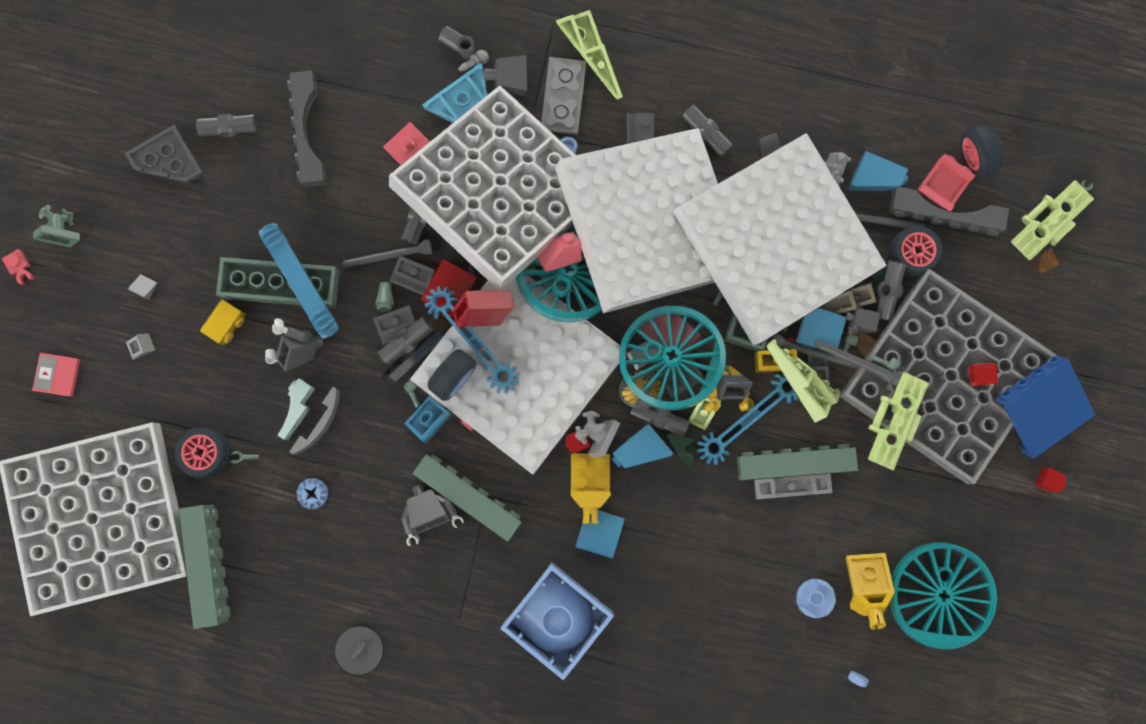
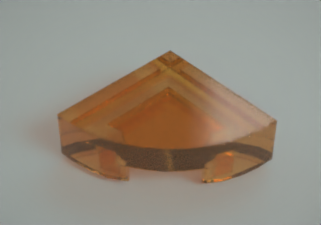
M1051 248L1041 255L1038 265L1040 274L1060 265Z
M434 314L429 321L433 328L437 327L441 332L451 325V323L440 316L436 319Z
M859 331L857 334V346L860 354L866 357L876 343V340Z

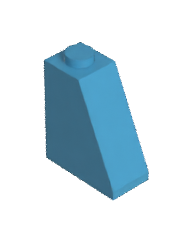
M866 151L859 161L848 190L893 191L897 186L901 187L906 184L908 169Z
M647 424L612 453L614 456L612 460L619 468L622 466L625 469L666 458L673 453L653 428Z

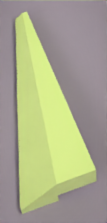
M590 10L556 20L557 25L616 100L622 99L623 96Z
M776 340L770 341L766 347L814 422L826 418L831 405L838 402L841 391L838 388H831L829 381H822L817 376V372L798 357H791L789 350L778 347Z

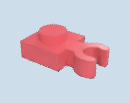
M17 249L2 258L9 273L13 276L17 274L16 280L19 284L25 285L23 278L26 275L28 279L34 280L33 274L26 270L31 266L22 250Z

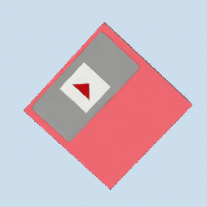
M40 353L32 391L73 397L80 359Z

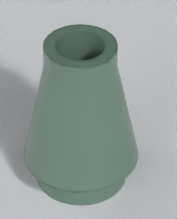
M380 283L375 303L378 311H392L394 301L391 283Z

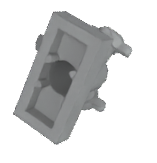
M843 152L830 153L827 162L824 161L838 186L844 181L842 176L847 161H851V158Z
M594 411L583 413V416L587 418V423L583 430L579 426L576 427L575 437L582 441L583 444H586V436H589L594 442L588 454L593 458L604 457L620 423L616 420H608L601 424H596L595 417H600L598 413Z

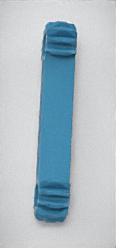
M267 224L259 230L263 243L289 283L315 330L324 339L332 336L338 331V325L334 317L326 307L283 232L277 224Z
M437 286L438 292L436 293L431 289L430 292L433 296L426 295L425 297L431 301L425 303L426 307H431L428 313L433 314L435 312L434 317L438 319L440 314H444L492 372L493 377L487 378L488 382H493L490 385L491 389L498 385L497 393H500L503 388L504 393L508 394L507 387L514 391L515 388L512 383L517 385L520 383L514 379L520 377V373H513L517 367L513 366L509 369L511 365L509 361L503 367L470 327H466L465 331H461L456 326L455 322L448 315L449 311L453 312L454 307L452 304L458 302V298H453L455 295L454 291L449 292V288L445 287L442 292L440 286ZM440 298L447 300L444 307L437 306V301ZM481 348L496 363L497 369H493L479 353ZM500 373H508L509 379L506 382H500L498 380Z
M781 372V376L776 374V380L770 382L775 386V389L718 437L714 438L712 432L708 434L709 439L705 435L702 436L704 442L698 441L697 443L703 447L702 449H697V453H704L700 456L701 460L708 457L706 464H710L713 458L714 465L718 464V458L724 462L725 458L722 454L729 455V452L725 451L724 447L783 398L786 399L788 404L791 403L792 399L798 400V396L792 386L790 392H785L782 389L784 382L789 383L783 372ZM775 393L778 394V398L764 410H758V407ZM740 424L742 428L723 443L721 441L722 437ZM711 443H715L718 446L716 454L709 452L708 447Z

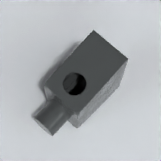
M526 55L496 59L494 69H484V80H494L495 89L500 85L509 94L525 96L527 91Z

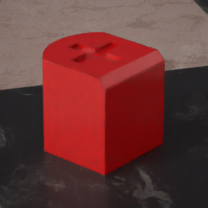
M971 364L969 366L970 385L973 387L997 384L996 364Z
M576 432L566 437V446L574 454L590 447L587 438V443L583 444L582 441L575 437Z
M1042 468L1034 485L1046 492L1057 493L1064 489L1066 476L1051 468Z

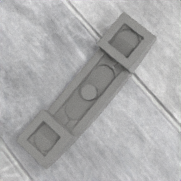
M332 387L322 402L328 409L308 439L304 436L298 438L290 450L291 454L297 455L304 452L324 435L336 414L340 390Z
M831 474L754 480L756 499L832 493Z

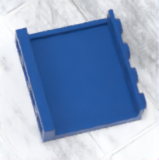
M1058 355L1050 358L1041 367L1034 369L1031 374L1019 380L1010 389L1003 391L995 399L996 402L1004 406L1023 443L1020 446L1022 453L1033 459L1095 415L1070 361Z

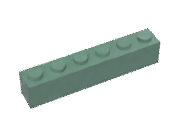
M849 444L837 445L838 449H830V446H819V450L811 451V447L799 448V452H792V449H782L779 454H773V450L761 451V455H754L753 452H744L741 457H737L739 480L858 471L856 447L850 448Z
M434 454L431 457L425 455L412 474L503 539L509 541L522 523L519 520L521 516L513 510L510 512L506 511L503 508L505 505L499 500L495 499L492 501L487 497L489 493L482 488L477 490L472 487L473 482L465 476L462 479L456 475L458 471L451 466L444 467L441 465L442 460Z

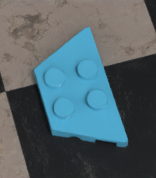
M478 64L422 104L424 109L452 123L458 120L487 96L482 64Z

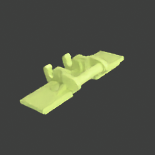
M1076 180L1055 199L1045 195L1042 198L1043 201L1028 215L1022 217L1026 227L1011 243L1029 261L1049 242L1052 246H1055L1063 236L1071 231L1076 225L1072 220L1094 200ZM1065 202L1070 205L1069 212L1062 210V203ZM1049 207L1051 209L1049 216L1041 223L1034 220L1045 208ZM1035 230L1043 237H1037L1035 235Z
M903 372L893 398L881 396L879 409L872 425H869L868 428L878 433L868 460L894 470L905 441L912 442L922 417L917 414V411L928 387V382ZM905 397L909 398L911 402L907 409L901 404L902 399ZM888 405H891V412L894 413L890 425L882 429L880 425ZM889 434L896 437V442L893 445L887 442Z

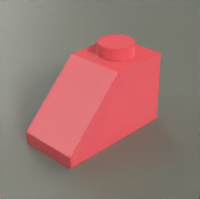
M574 232L557 236L538 257V261L546 272L580 262L581 242Z

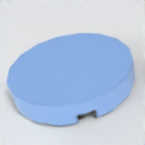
M809 579L798 588L796 603L805 615L812 618H821L827 616L833 610L836 597L833 588L827 582L820 579Z

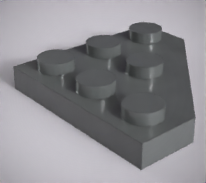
M175 125L125 153L133 169L138 172L189 183L204 174Z

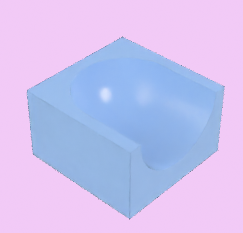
M551 562L536 584L504 621L500 629L564 680L614 615L608 607Z

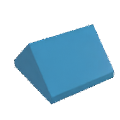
M429 395L405 422V425L420 440L428 443L452 414Z

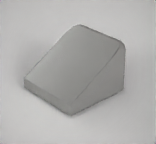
M140 274L128 290L149 300L158 283Z
M147 333L138 334L126 342L132 359H137L155 350L150 335Z

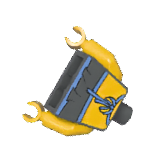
M725 366L717 387L708 396L710 401L705 404V410L709 412L713 408V412L720 408V402L716 397L719 400L743 399L744 401L739 403L740 410L744 412L752 409L754 402L748 395H750L749 391L753 383L734 367Z

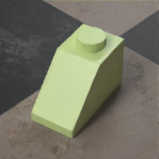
M710 397L695 405L688 420L691 424L706 430L715 414L713 408L709 412L705 410V404L710 401Z

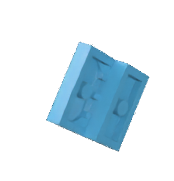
M816 308L803 316L796 343L816 348L815 342L819 340L838 348L846 317Z
M598 510V524H591L592 516L590 514L589 524H582L575 547L613 559L624 518Z

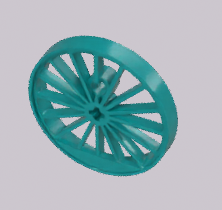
M574 225L564 233L574 232L577 236ZM584 255L581 257L580 262L548 272L545 270L524 269L516 276V283L523 299L533 310L548 319L565 323L580 322L592 318L602 311L599 299L583 285L586 284L595 288L592 280L584 278L591 277L589 271H583L588 269L587 264L578 266L585 259ZM537 258L532 262L542 267ZM523 275L551 277L526 285ZM554 281L538 298L530 291V289ZM557 285L564 286L565 290H559ZM570 287L582 311L571 312ZM576 287L588 296L596 306L587 309ZM552 291L556 297L552 307H549L542 303L541 300ZM566 296L567 312L554 309L558 298Z
M682 306L659 307L640 316L626 331L619 351L621 373L631 391L643 402L664 410L689 408L706 399L717 387L726 363L724 341L716 326L698 311ZM670 315H682L684 318L675 346H673ZM667 316L670 347L667 346L653 320L654 318ZM687 318L698 321L700 324L678 348ZM650 321L663 346L659 342L653 341L639 328ZM703 326L712 334V336L683 350ZM635 333H638L648 341L644 348L630 344V340ZM715 340L713 352L687 354ZM653 347L659 350L658 354L654 356L648 353L649 349ZM630 348L644 352L646 359L626 360L627 349ZM672 354H675L676 358H673V360H669V357H671ZM712 357L710 366L685 360ZM659 362L632 377L629 376L626 368L627 365ZM685 365L708 371L705 381ZM662 367L642 391L633 383L634 380ZM680 367L703 385L698 395H694ZM667 368L658 399L646 395L645 393ZM672 368L675 402L661 401ZM675 368L692 398L678 401Z
M946 542L927 543L908 552L893 571L891 579L895 593L890 602V608L899 627L916 642L938 649L960 648L978 639L992 622L997 605L995 582L984 562L971 551ZM934 549H946L944 567H937ZM951 550L963 554L954 572L949 568ZM927 551L934 570L933 578L917 559V556ZM966 559H970L976 567L952 585ZM912 560L933 587L905 572V568ZM945 570L948 577L945 581H942L940 573ZM980 571L985 583L955 590ZM901 575H906L931 590V592L898 588ZM986 587L987 600L954 596ZM903 591L931 595V597L898 605L897 592ZM939 593H944L945 597L940 598ZM953 599L986 603L983 616L978 615ZM932 601L905 622L900 609ZM953 604L980 619V622L973 630ZM934 606L922 630L909 627L910 624ZM944 609L952 635L942 634ZM950 609L969 632L966 636L956 634ZM939 610L937 633L928 632L927 630Z

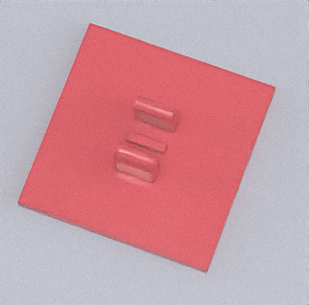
M409 122L383 148L402 165L430 141Z

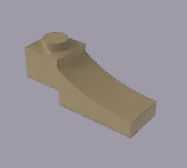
M872 281L853 286L818 308L840 314L877 301Z

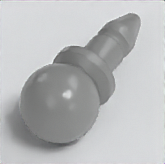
M478 50L475 55L470 56V60L462 63L459 71L467 70L480 63L482 65L486 64L489 60L488 53L485 50Z

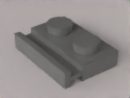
M627 113V144L654 138V113Z
M399 256L389 281L423 295L436 271Z
M410 305L373 318L382 344L391 342L397 332L403 328H409L416 322Z

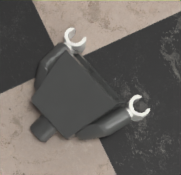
M275 319L272 325L273 333L276 335L285 334L281 335L277 354L273 349L265 351V361L268 364L278 362L285 372L311 361L314 358L316 349L323 347V340L320 336L313 337L308 330L300 331L292 327L286 328L284 327L283 320Z
M423 485L413 487L414 497L406 501L407 506L404 508L401 519L405 533L409 536L407 538L408 546L412 545L410 538H414L416 544H418L420 541L418 534L449 522V517L452 518V525L457 528L454 524L455 519H460L464 523L463 518L457 515V511L449 499L440 493L435 494L433 490L425 492Z

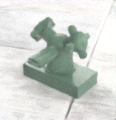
M50 205L41 208L39 218L46 217L48 223L41 225L33 232L34 240L66 247H72L80 240V233L68 231L64 228V222H67L69 226L73 225L72 212L61 209L63 215L49 211L51 209Z

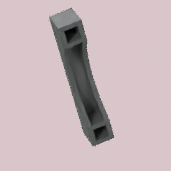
M312 70L289 73L290 80H287V85L292 94V98H289V104L294 113V116H291V123L293 128L295 127L296 133L293 134V142L297 146L295 160L299 164V171H297L298 182H301L305 188L327 185L325 166L313 153L307 137L308 112L318 95L316 76Z
M897 186L892 191L888 213H893L895 217L903 218L908 216L912 217L915 221L928 220L935 225H942L943 223L948 224L951 228L959 229L964 227L968 228V231L971 232L984 231L987 232V235L998 236V234L1006 231L1009 208L989 205L974 212H949L930 204L916 190Z

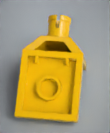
M571 454V497L580 508H583V524H589L590 514L592 516L591 524H598V508H601L611 496L610 454L596 458L589 454Z
M886 553L846 556L853 592L850 608L862 616H868L871 629H876L875 625H877L878 629L884 628L886 623L883 614L895 593Z

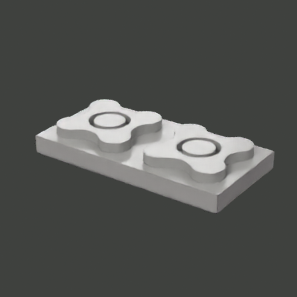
M549 57L541 124L550 132L578 135L586 61Z

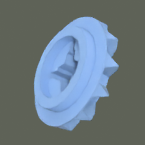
M316 478L306 479L299 484L296 491L297 500L301 506L307 509L321 507L328 497L326 485ZM316 488L315 495H317V498L311 497L307 500L309 496L307 490Z

